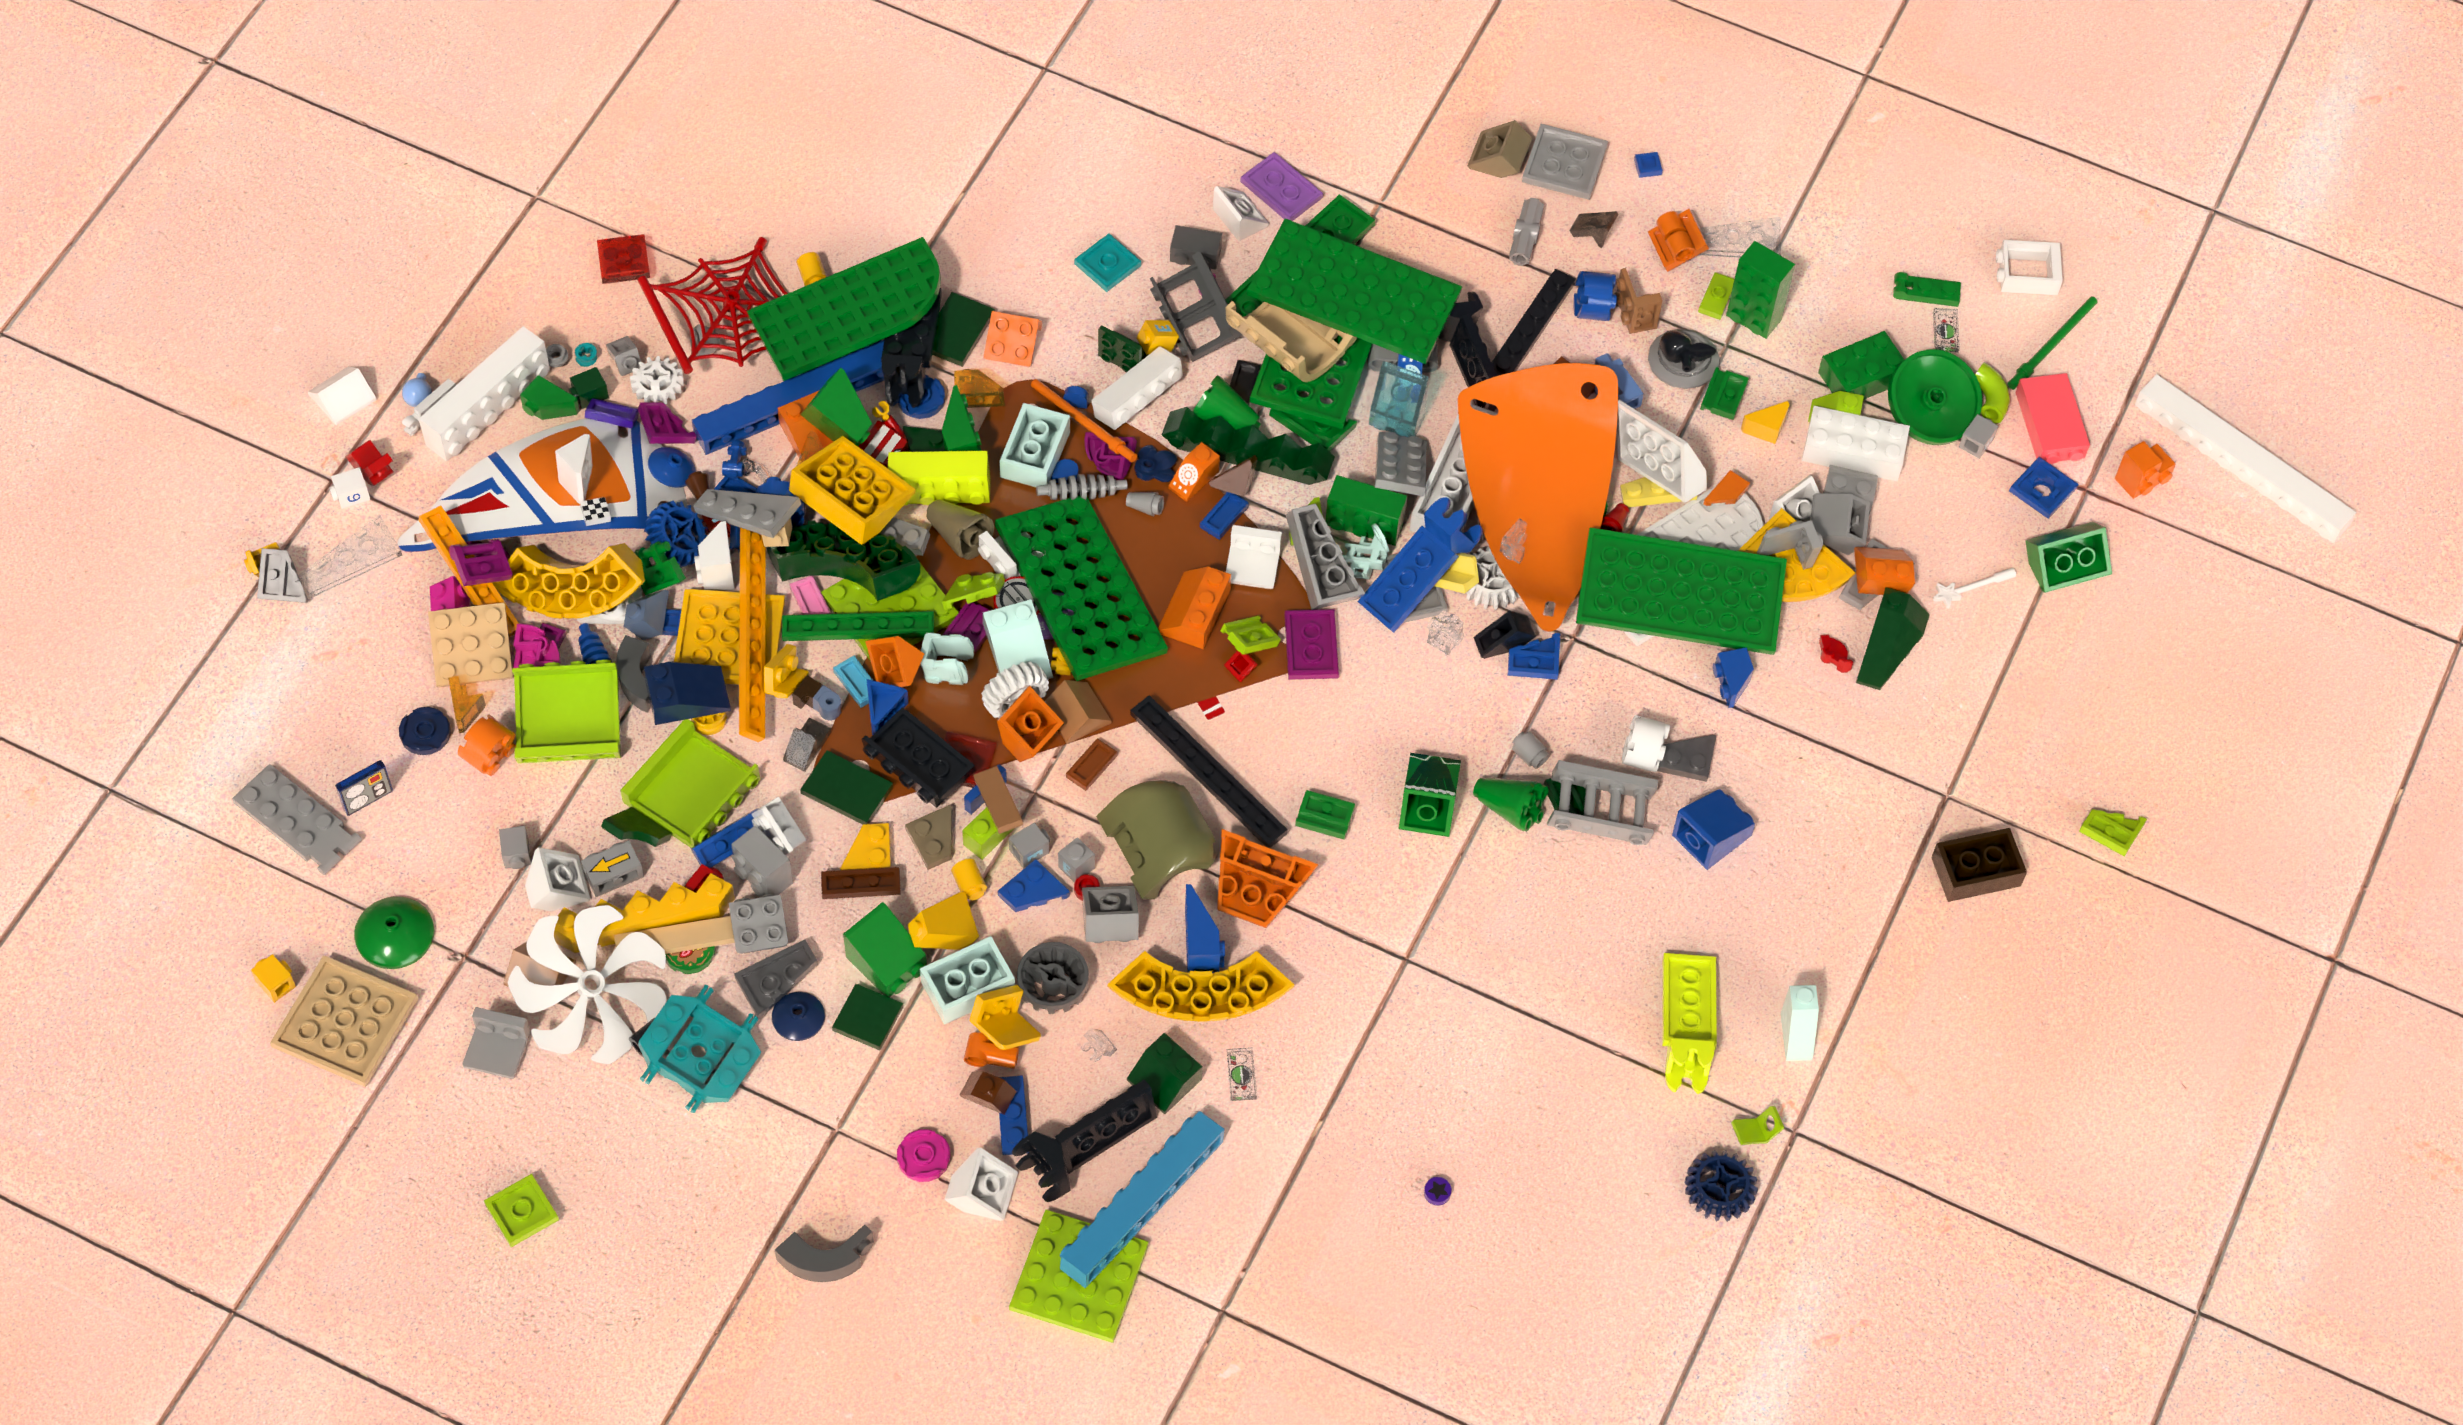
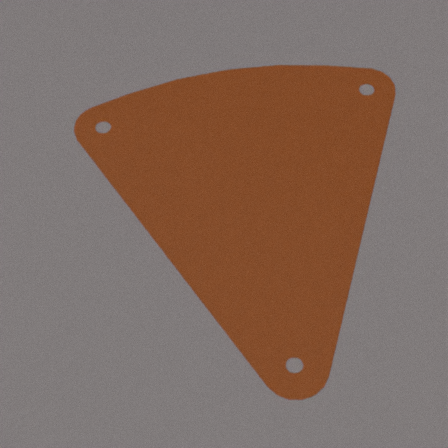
M1032 379L1016 381L1003 388L994 399L978 431L981 450L988 451L990 503L978 505L972 503L956 504L985 514L992 519L994 524L993 539L1000 536L995 527L996 519L1061 501L1059 494H1057L1056 500H1051L1048 495L1037 496L1036 487L1000 477V459L1023 403L1035 404L1038 407L1068 415L1032 388ZM1040 381L1063 398L1064 390L1048 382ZM1088 403L1087 409L1075 407L1113 437H1134L1137 441L1134 452L1137 454V459L1131 462L1129 470L1123 479L1127 480V489L1117 490L1115 495L1108 496L1106 491L1103 498H1099L1096 492V498L1089 500L1158 628L1184 571L1209 566L1226 572L1231 546L1232 527L1220 540L1200 528V522L1221 500L1224 494L1219 489L1211 487L1208 482L1188 502H1185L1168 489L1170 482H1161L1155 478L1149 481L1139 479L1135 474L1134 466L1138 460L1140 449L1147 445H1153L1157 452L1170 450L1128 423H1123L1116 430L1112 429L1095 418L1092 403ZM1070 416V434L1059 461L1063 459L1074 461L1078 465V474H1084L1086 482L1088 474H1093L1096 481L1097 475L1103 474L1096 469L1095 463L1089 460L1085 450V432L1090 431ZM1178 456L1176 464L1171 468L1175 474L1183 462ZM1158 492L1159 495L1164 496L1162 513L1151 516L1127 507L1126 498L1128 493ZM1244 513L1233 524L1259 529ZM1075 519L1066 520L1072 525L1078 524ZM933 525L929 530L930 537L923 556H916L945 596L957 577L969 574L975 576L987 572L997 574L990 563L983 559L981 555L971 560L957 556ZM1051 525L1044 526L1046 530L1051 532L1056 530ZM1027 532L1031 538L1034 537L1032 533ZM1085 538L1076 539L1082 544L1089 543ZM1061 544L1054 546L1060 551L1066 550V547ZM1279 555L1273 589L1231 583L1229 595L1204 649L1161 635L1168 647L1167 654L1079 680L1089 684L1111 719V724L1075 741L1137 722L1130 715V710L1149 695L1166 712L1287 674L1286 644L1280 641L1277 647L1250 653L1258 665L1242 682H1239L1224 666L1237 650L1227 639L1229 635L1220 631L1224 623L1260 616V622L1262 624L1266 623L1278 635L1280 629L1285 627V611L1311 610L1306 590ZM1095 557L1087 558V560L1092 563L1099 562V560ZM1073 564L1064 565L1065 568L1070 570L1076 569V566ZM1049 570L1042 571V574L1048 577L1054 575ZM1104 576L1097 577L1103 583L1109 582V579ZM1083 583L1074 584L1075 587L1080 589L1087 588ZM1061 590L1052 591V593H1063ZM993 596L973 602L976 605L980 604L990 611L994 610ZM1116 596L1107 597L1113 602L1120 601ZM966 599L953 603V606L960 612L967 601ZM1092 602L1085 603L1086 607L1091 609L1097 608L1096 604ZM1126 615L1118 616L1119 620L1124 622L1130 621ZM1104 622L1095 623L1097 627L1102 629L1108 627ZM949 625L936 632V634H941L942 636ZM1075 629V634H1085L1083 630ZM1137 635L1128 636L1133 641L1141 640ZM988 638L976 652L973 659H968V661L956 659L962 662L968 671L967 683L963 685L949 684L948 681H941L939 684L928 683L924 678V672L920 665L912 684L902 687L908 691L909 703L905 709L972 762L976 768V771L972 774L996 767L999 764L1003 765L1017 760L1002 743L997 724L999 718H994L987 711L982 700L983 696L981 693L985 690V685L989 684V680L995 678L997 673H999ZM1043 639L1051 667V661H1057L1056 657H1052L1053 647L1058 648L1054 639ZM923 640L913 646L921 651ZM1112 641L1105 643L1107 646L1111 648L1118 647V645ZM1090 648L1083 649V652L1088 655L1095 654V651ZM937 656L936 660L956 659V657ZM866 657L862 666L873 681H876L872 664ZM1052 670L1053 678L1047 679L1049 689L1042 699L1045 701L1064 680L1076 681L1072 673L1071 675L1055 674V670ZM848 693L841 707V714L836 718L816 758L814 768L828 750L850 762L855 760L865 761L869 765L870 772L892 782L893 789L884 802L915 793L916 791L912 787L907 789L899 781V777L896 774L887 773L881 766L880 761L876 758L872 760L864 753L861 739L865 735L869 738L872 736L869 704L860 708L850 693ZM1058 730L1038 753L1066 744Z

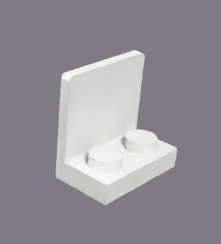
M1237 525L1232 526L1231 546L1226 573L1231 574L1232 584L1266 589L1274 588L1282 532Z
M779 796L751 814L754 818L752 819L753 825H756L785 855L806 841V838Z

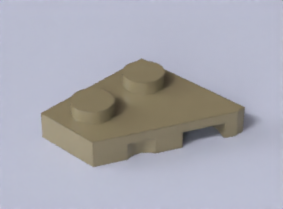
M950 805L905 824V829L927 870L951 860L952 808Z

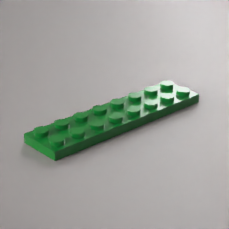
M1339 194L1305 226L1354 245L1375 226V219ZM1256 272L1226 298L1228 304L1231 301L1236 304V312L1242 317L1252 313L1264 302L1247 295V289Z

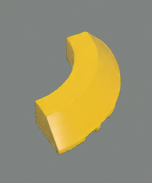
M625 543L609 546L599 557L583 566L569 565L556 561L540 551L535 545L518 547L508 559L513 574L511 579L492 583L503 596L513 603L517 602L526 607L528 611H535L551 618L576 619L597 615L614 608L636 592L645 582L642 560Z
M1144 951L1107 984V987L1121 998L1150 1013L1183 1021L1204 1022L1236 1018L1259 1010L1281 998L1294 987V983L1257 951L1243 961L1228 967L1227 970L1212 973V971H1190V973L1177 971L1172 966L1160 962Z

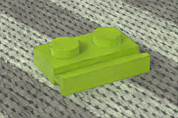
M1260 616L1224 623L1220 630L1222 633L1229 635L1227 639L1242 655L1277 647L1281 640L1266 623L1262 624L1260 622Z

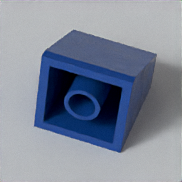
M1718 789L1678 811L1672 836L1708 870L1750 838L1755 823L1747 812H1743L1736 805L1730 795Z

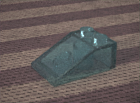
M1383 361L1370 409L1369 425L1374 426L1378 430L1394 432L1400 436H1416L1425 416L1429 377Z

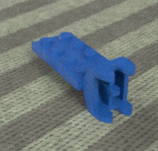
M1447 497L1438 499L1424 513L1425 527L1421 526L1368 588L1365 595L1357 601L1393 633L1459 557L1456 554L1469 553L1482 536V527L1479 524L1470 527L1465 533L1461 532L1467 520V514L1463 510L1454 512L1449 518L1444 517L1450 505V499Z

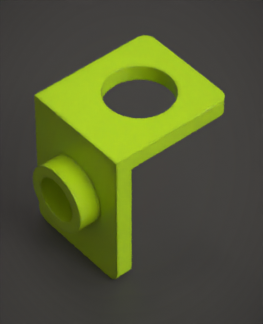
M1770 1106L1757 1118L1734 1119L1731 1122L1741 1145L1768 1143L1784 1129L1775 1106ZM1769 1116H1772L1775 1122L1772 1131L1768 1129L1766 1124Z

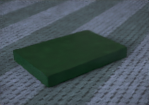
M951 292L939 312L932 355L963 367L990 323L991 312L995 311V309Z
M827 750L801 787L800 793L863 825L870 823L893 789V783Z

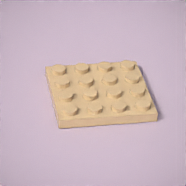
M323 955L271 1040V1047L366 1087L416 1004L418 996L413 992Z

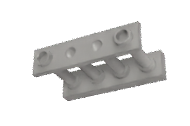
M1558 760L1552 771L1551 780L1561 783L1559 811L1554 810L1547 821V826H1552L1562 831L1572 830L1628 841L1633 845H1647L1654 834V830L1643 828L1646 799L1650 800L1657 790L1658 780ZM1572 784L1586 788L1584 816L1569 813ZM1597 789L1608 791L1611 794L1609 820L1594 818ZM1621 794L1635 798L1633 825L1619 823Z

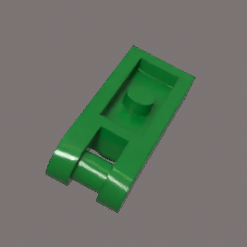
M1898 272L1894 275L1896 287L1893 289V297L1896 299L1954 307L1959 306L1961 282L1908 276L1904 272Z

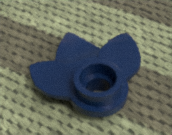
M1153 445L1144 446L1138 452V460L1134 466L1135 474L1144 481L1155 478L1161 482H1170L1175 475L1171 468L1176 464L1177 456L1166 450L1157 452Z

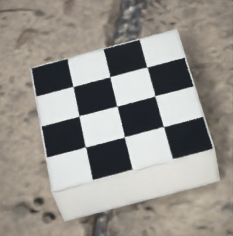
M605 497L580 501V508L586 526L611 522V515Z

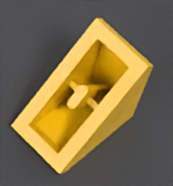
M1785 401L1744 415L1741 426L1742 432L1776 444L1787 417L1789 402Z

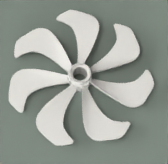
M609 905L587 908L579 912L574 920V934L577 946L587 970L583 972L563 954L554 939V930L559 917L554 915L541 918L535 924L527 940L526 948L529 956L537 963L549 969L577 978V982L553 986L534 984L527 980L519 966H515L508 979L510 992L517 1006L527 1013L545 1010L576 991L579 993L580 997L574 1008L559 1026L552 1030H531L532 1037L539 1048L558 1054H570L578 1048L584 1029L587 999L594 998L603 1024L604 1040L600 1049L591 1057V1060L597 1063L611 1064L630 1050L632 1045L629 1037L633 1034L621 1017L599 994L605 991L636 1004L645 1013L647 1023L651 1019L656 1018L665 1005L666 995L663 989L654 983L605 984V978L625 965L638 961L650 962L663 970L666 964L665 950L645 933L634 932L626 936L619 943L601 972L596 971V950L599 936L605 926L622 920L623 916ZM585 979L594 980L597 985L596 990H589L585 986Z

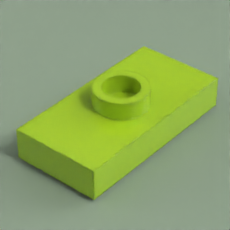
M1714 272L1699 306L1698 313L1721 320L1731 296L1734 279Z

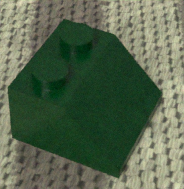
M1163 1033L1144 1051L1127 1077V1081L1131 1085H1136L1145 1080L1151 1087L1154 1105L1162 1113L1166 1114L1202 1080L1203 1066L1166 1033Z

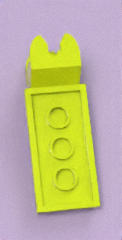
M1664 953L1662 958V1046H1668L1665 1064L1666 1084L1671 1091L1676 1092L1681 1087L1682 1079L1686 1077L1691 1080L1694 1091L1700 1094L1707 1086L1709 1070L1717 1045L1716 957Z

